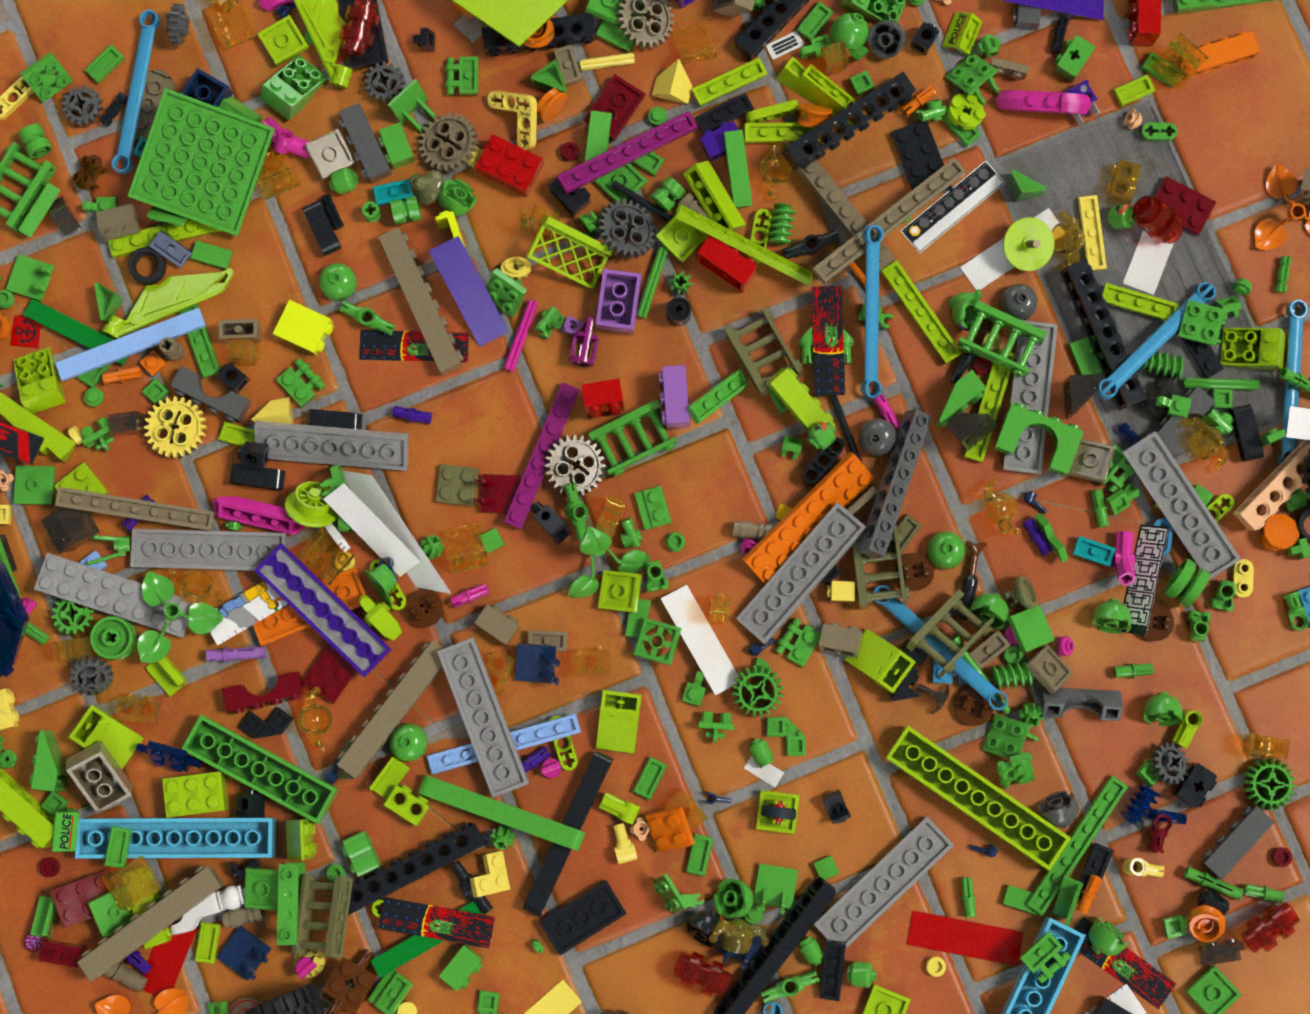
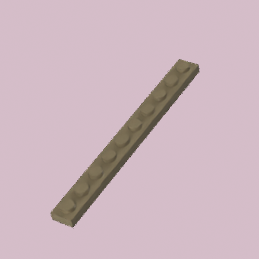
M954 157L869 225L880 226L883 230V238L961 178L967 171ZM874 228L871 229L870 233L872 241H874L877 236V232ZM863 229L812 269L824 285L866 252V242L862 238Z

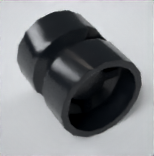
M682 297L671 299L667 305L668 321L674 326L687 324L691 317L690 303Z

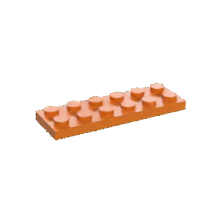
M356 567L322 580L351 610L362 607L358 599L360 596L367 594ZM279 597L271 601H278L284 599L282 597ZM289 604L253 625L261 646L311 627Z

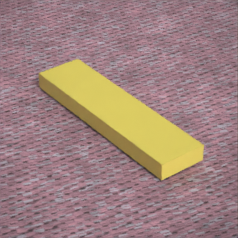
M1097 195L1078 197L1077 202L1085 259H1087L1093 271L1106 270L1107 265Z

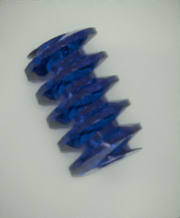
M1139 785L1138 789L1140 792L1135 791L1133 793L1136 799H1129L1132 805L1126 804L1125 808L1127 811L1122 810L1120 812L1126 821L1139 828L1136 824L1137 822L1144 823L1141 816H1149L1145 810H1153L1150 803L1157 804L1154 797H1162L1148 786Z

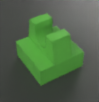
M1232 296L1216 300V307L1225 309L1223 320L1228 319V312L1231 311L1234 317L1239 316L1241 302Z
M785 435L782 445V456L786 457L787 452L792 451L794 453L793 459L797 460L801 453L803 440Z
M1307 538L1297 540L1294 547L1286 549L1288 556L1297 555L1298 560L1310 557Z

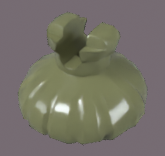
M431 170L423 176H419V174L411 176L409 180L410 185L417 189V197L421 203L429 205L438 198L443 185V176L439 171Z
M1023 574L1016 577L1013 590H1006L1003 594L1005 599L1013 598L1008 604L1011 608H1014L1018 603L1027 609H1033L1038 605L1035 589L1030 580Z

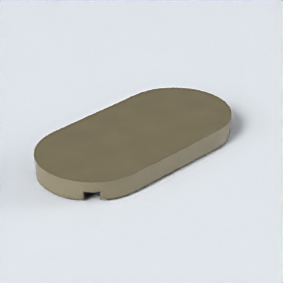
M154 69L147 73L134 139L136 141H139L140 137L148 138L164 89L167 88L175 91L174 81L165 71ZM124 111L123 116H122V126H123L125 111Z

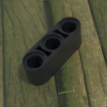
M320 200L302 207L324 256L342 249Z
M1248 404L1230 408L1229 413L1234 419L1232 426L1242 461L1246 462L1263 458V446L1252 406Z
M308 409L306 425L361 430L363 415L352 412Z
M836 437L834 441L840 445L839 451H833L829 445L826 449H821L802 474V480L806 485H815L842 453L844 441L841 438ZM818 458H827L828 464L826 466L820 465ZM807 472H814L816 479L813 481L808 480L806 477Z
M232 463L228 483L283 491L286 471L272 468H264V470L241 467V464Z

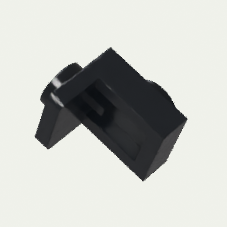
M839 789L821 797L833 824L842 823L851 817Z
M258 858L242 869L237 861H233L230 863L232 867L230 870L237 879L240 878L242 880L245 879V868H260L264 864Z

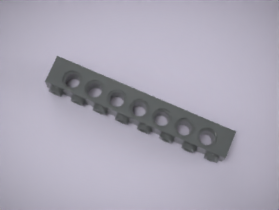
M917 408L905 411L897 433L896 443L891 451L866 524L867 528L863 533L857 550L872 559L882 558L886 555L932 416Z

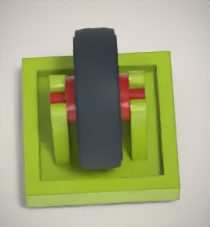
M760 790L756 829L795 834L800 795Z

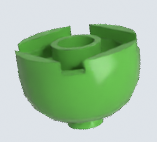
M844 13L834 21L830 32L838 43L840 40L846 43L845 47L860 49L868 38L869 27L861 14Z
M447 179L443 183L438 195L439 205L444 211H453L457 217L466 215L477 202V197H474L472 194L473 189L459 179L454 181Z
M333 263L326 266L320 273L319 286L322 293L328 299L336 302L345 301L355 293L357 277L347 265Z
M938 532L928 542L926 548L927 558L935 567L943 570L953 569L964 558V542L960 536L953 532Z
M997 593L981 594L975 598L969 609L983 623H986L992 617L994 621L991 626L994 630L1002 629L1009 615L1007 603Z
M1109 599V601L1099 604L1094 610L1092 626L1094 628L1095 625L1099 626V631L1121 634L1122 630L1126 629V632L1131 629L1132 616L1130 610L1119 600Z
M1158 692L1157 695L1150 697L1146 701L1143 708V720L1148 724H1152V721L1160 722L1158 726L1177 725L1179 720L1183 721L1182 706L1179 700L1169 695V693Z
M413 723L399 725L389 738L391 752L401 761L412 762L418 760L425 754L428 745L426 732L422 727Z
M730 878L718 885V892L714 894V906L720 915L730 919H737L745 916L751 910L754 901L753 893L745 882Z
M1098 917L1089 930V940L1093 944L1091 948L1099 955L1101 953L1107 956L1120 954L1129 945L1128 940L1124 942L1122 940L1124 935L1109 921L1104 923L1101 921L1103 918Z

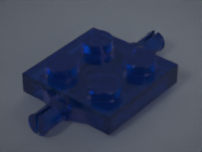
M149 741L148 745L138 743L136 746V751L149 755L152 764L158 767L167 766L176 772H188L190 766L200 768L202 765V760L191 758L186 750Z

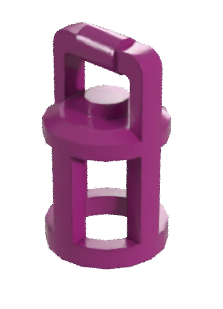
M587 317L584 320L582 332L573 333L569 363L585 367H593L595 365L599 337L591 333L594 318ZM578 340L580 341L579 354L574 356L576 341ZM589 343H593L591 359L587 358Z

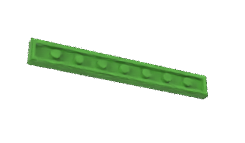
M1113 775L1109 777L1071 834V840L1051 870H1047L1025 905L1043 916L1059 892L1064 877H1069L1128 788L1126 784Z

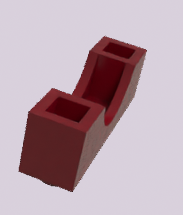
M296 671L279 675L276 686L265 695H254L242 684L223 688L222 693L226 712H232L235 715L244 713L245 708L251 707L252 710L263 708V704L270 703L271 706L282 704L284 699L289 698V701L301 699V695H305L301 672Z

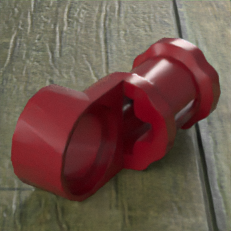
M1158 814L1153 818L1150 830L1152 835L1147 850L1164 853L1165 837L1168 836V831L1172 826L1169 816ZM1161 817L1167 819V826L1165 828H1159L1157 825V821Z

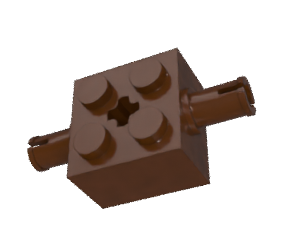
M364 949L356 963L344 957L341 959L321 994V997L332 1003L326 1014H340L342 1009L350 1014H357L377 976L366 970L375 956L373 952H370L366 958L369 950ZM352 984V987L346 989V985Z

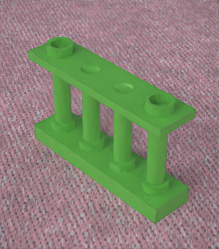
M13 142L6 149L5 156L0 163V183L5 175L25 185L27 190L24 195L19 196L0 185V193L17 203L16 208L11 212L0 206V215L7 218L6 225L18 232V228L46 184L51 180L57 168L47 160L43 164H39L20 153L22 148L16 142ZM17 159L36 170L37 175L35 178L29 180L10 169L14 161Z
M977 300L972 310L976 318L966 339L960 337L956 345L966 353L972 352L1011 370L1015 376L1026 377L1031 370L1025 367L1035 344H1041L1044 341L1048 332ZM988 319L992 321L993 327L984 346L981 347L973 343V340L982 321ZM1005 327L1011 333L1001 355L990 351L1000 328ZM1022 335L1027 337L1028 342L1019 362L1016 363L1007 358L1017 337Z
M657 399L588 433L592 443L596 441L600 444L612 467L607 470L609 476H619L624 473L623 469L664 449L669 451L676 447L677 438H669L657 415L660 409ZM645 416L651 418L663 443L652 447L640 423L641 418ZM629 424L634 426L646 450L635 456L623 432V427ZM611 433L617 435L629 459L621 464H618L606 440L607 435Z
M306 862L279 864L277 945H297L298 907L303 874H306Z

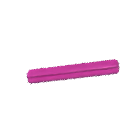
M529 299L504 365L507 371L513 372L538 306V303L534 300Z

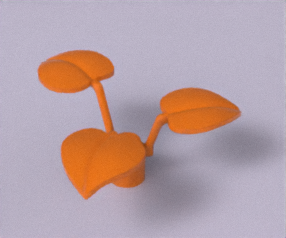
M1277 164L1267 176L1266 191L1273 199L1283 197L1291 206L1287 210L1288 217L1280 224L1271 218L1264 219L1257 224L1254 236L1255 247L1259 250H1272L1281 246L1287 238L1286 230L1281 227L1290 220H1298L1302 217L1308 220L1305 223V230L1310 235V210L1307 217L1306 209L1302 204H1295L1294 201L1286 197L1296 191L1298 187L1297 178L1290 170Z
M170 988L160 992L154 1000V1006L159 1010L157 1014H185L188 1007V992L179 988ZM114 994L96 1002L95 1009L97 1014H128L131 1010V1004L125 996Z

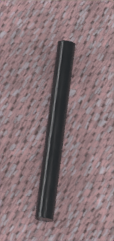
M615 180L611 187L667 222L673 218V216Z
M832 395L829 398L849 450L862 462L837 395Z

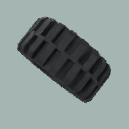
M311 983L244 1011V1014H324L325 1010L316 986Z

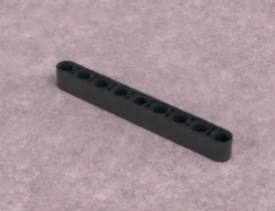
M595 751L562 824L581 830L613 758ZM554 842L552 843L522 910L540 918L572 849Z
M822 877L812 881L717 1005L714 1014H745L832 901L836 894L835 887Z

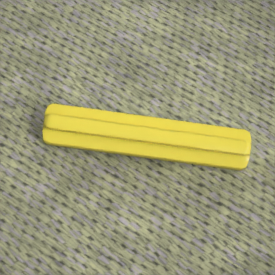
M631 52L583 59L579 63L581 71L633 64L635 63V58Z

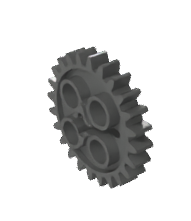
M623 199L620 203L618 200L613 204L610 202L598 216L599 220L596 224L599 228L596 231L602 233L598 237L605 240L602 245H609L607 251L613 249L614 256L620 253L622 259L625 255H627L628 259H631L633 255L637 259L652 248L651 246L655 243L654 238L656 235L654 231L657 227L651 226L654 220H649L650 213H644L645 207L639 209V203L633 206L632 200L626 204L625 199Z

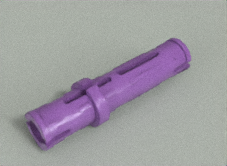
M265 646L245 648L224 647L223 649L206 650L207 662L266 658Z

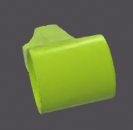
M1195 710L1184 711L1183 721H1180L1171 741L1187 749L1197 728L1203 722L1201 713ZM1193 713L1196 716V720L1193 724H1190L1188 716Z
M605 793L599 806L600 809L618 816V819L631 825L634 824L641 808L608 793Z

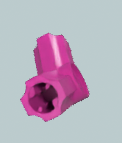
M272 117L266 118L265 121L261 122L264 125L275 128L271 141L276 152L281 154L290 152L308 159L309 155L304 145L310 141L296 137L290 130L281 128Z
M1117 531L1115 540L1116 550L1112 559V568L1116 569L1118 581L1123 586H1129L1135 582L1136 578L1134 571L1135 554L1133 553L1134 533Z

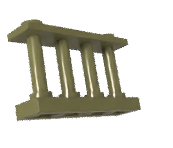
M765 307L761 309L762 318L739 330H733L731 325L724 328L725 336L761 398L768 394L767 388L769 386L766 382L774 374L767 378H761L758 373L760 368L785 356L790 364L785 368H791L797 374V378L801 377V370L803 369L800 361L793 358L774 325L775 319L770 311L767 312ZM767 324L772 332L748 346H743L740 342L742 336ZM774 340L777 341L781 348L780 350L757 362L751 361L749 357L751 352Z
M895 525L894 533L890 540H895L896 552L886 553L885 557L872 559L857 551L863 536L861 535L853 544L860 608L868 609V603H872L875 600L902 597L903 604H907V598H910L909 587H905L899 543L903 541L902 530H898L897 525ZM898 560V571L874 574L864 573L863 565H867V563ZM900 578L901 590L870 593V591L867 592L866 584H869V582Z
M959 589L912 637L906 646L911 652L916 647L922 648L943 667L939 674L941 678L946 673L950 675L957 667L955 663L981 635L986 636L992 630L990 625L994 621L991 617L986 623H983L962 604L961 599L964 593ZM952 609L958 610L980 630L972 636L950 617V611ZM940 622L946 623L965 639L967 644L960 649L938 630L939 627L937 625ZM928 635L935 636L955 654L950 662L926 642L925 638Z
M303 874L298 907L297 945H292V954L307 956V949L323 950L326 957L342 959L353 879L335 876L334 883L317 882V876ZM316 890L333 891L332 902H315ZM313 909L330 911L329 923L312 921ZM310 929L326 930V943L309 941Z

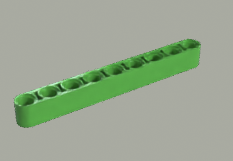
M424 775L418 791L421 795L579 851L585 832L428 775Z

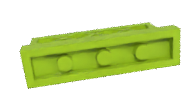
M543 215L541 219L542 224L526 257L593 290L608 257L612 255L614 250L607 251L609 246H603V243L547 215ZM546 228L551 231L553 239L544 242L542 234ZM562 238L568 239L570 247L560 250L557 240ZM555 242L557 251L548 254L545 244ZM542 246L545 256L540 258L532 256L535 248ZM584 247L586 255L577 258L574 248ZM571 250L574 259L564 262L562 252ZM559 254L561 264L552 266L549 257ZM596 254L602 256L600 264L593 266L590 256ZM587 258L590 268L581 271L578 261ZM575 262L578 272L569 274L566 265ZM588 271H592L593 275L590 284L584 281L582 275Z

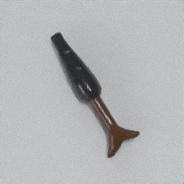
M988 319L983 320V326L973 343L981 344L989 329L993 327L992 321ZM963 351L949 381L955 384L978 355Z
M965 541L970 550L971 557L968 574L962 580L961 591L964 593L961 601L968 610L971 607L977 590L978 578L975 574L978 556L983 548L987 546L985 542L974 544L971 541ZM960 615V620H968L964 615Z

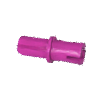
M884 394L874 398L873 401L881 413L880 417L883 416L885 420H888L894 426L895 430L898 429L900 424L892 411L894 409H891Z
M483 583L472 589L467 588L466 591L450 598L454 607L457 608L468 602L473 603L475 599L489 594V589Z

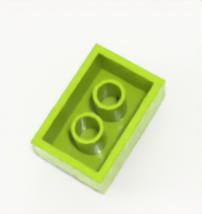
M222 771L162 779L166 818L229 810L226 774Z

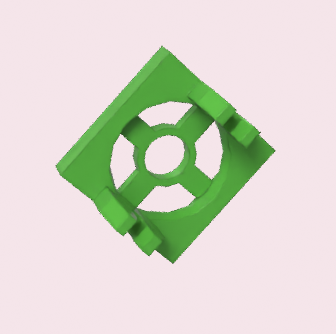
M333 465L330 468L332 477H329L320 484V487L330 486L331 489L323 492V496H328L343 483L346 485L342 465Z
M644 617L633 655L671 666L682 628ZM658 627L656 634L652 636L645 635L650 629ZM664 629L670 633L672 642L665 641V638L662 636ZM655 636H660L663 640L662 645L659 647H655L652 644V639ZM643 641L650 643L652 647L650 654L645 650ZM663 646L670 648L666 654L656 656L658 649H661Z

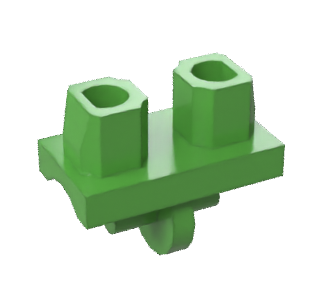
M103 417L97 421L101 430L96 433L91 426L81 430L84 446L91 448L95 445L97 450L103 447L106 451L111 449L109 444L114 441L111 435L119 430L106 417Z
M703 711L698 728L714 729V732L706 731V737L713 738V743L717 744V738L725 739V733L718 732V729L734 730L731 713H721L720 723H713V712Z

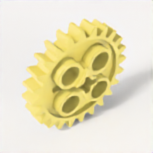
M174 396L173 401L166 397V403L159 400V407L153 405L155 411H148L151 418H145L149 425L144 426L146 430H149L145 436L151 437L147 442L154 444L152 449H159L158 453L160 455L165 452V456L168 458L173 454L175 459H177L178 453L184 458L186 451L192 454L191 448L199 449L196 444L197 442L203 444L200 437L206 436L202 430L207 429V426L202 425V423L207 420L201 417L204 414L203 411H197L199 408L197 404L192 406L193 402L191 400L186 403L184 397L179 402L178 397ZM168 412H173V417L170 420H166L165 415ZM191 416V422L188 425H184V418ZM173 426H179V429H172ZM163 430H167V437L161 439L160 433ZM185 434V442L179 443L178 438Z

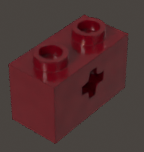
M50 939L42 941L38 961L78 968L80 966L77 962L82 959L81 955L86 952L87 946Z

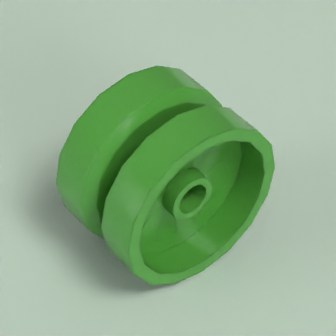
M1187 558L1172 574L1163 593L1171 599L1178 596V603L1188 608L1205 588L1211 573L1203 568L1195 572L1196 563Z
M106 617L99 620L93 626L90 634V643L93 650L99 656L111 660H123L130 657L136 651L139 639L136 627L130 621L119 617Z

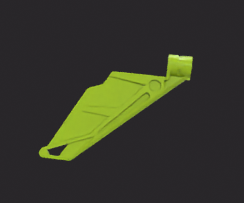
M293 0L330 78L329 83L347 89L353 70L336 64L347 29V23L339 16L338 2L336 0Z
M227 268L223 272L169 276L159 285H148L145 287L127 320L125 321L115 315H110L101 332L116 340L123 335L223 293L234 272L231 268ZM228 275L224 283H218L223 277Z

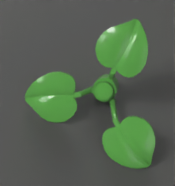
M587 527L579 548L582 553L590 555L591 575L590 577L587 575L577 577L569 586L567 595L572 598H583L597 591L599 582L594 579V555L602 556L607 551L620 564L618 566L619 572L636 573L642 570L651 557L644 551L631 550L625 553L620 560L609 549L612 543L611 537L599 529Z
M149 571L142 584L143 599L151 607H156L162 603L165 606L164 616L166 619L160 635L154 630H149L139 637L137 648L140 661L142 663H154L163 659L169 653L171 642L168 638L163 637L169 621H176L180 616L189 619L188 626L192 632L203 635L211 632L223 621V616L217 609L206 603L192 604L189 607V615L180 611V607L176 603H166L165 601L172 599L174 596L175 588L172 581L165 576Z

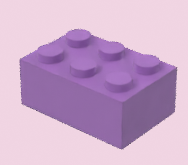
M603 269L596 329L634 334L642 280L641 274Z
M685 365L662 367V372H659V387H663L664 390L660 391L661 406H665V410H662V424L666 425L667 430L689 428L690 417L686 409L689 405Z

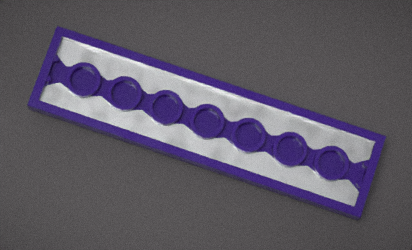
M282 543L254 570L364 678L392 650Z

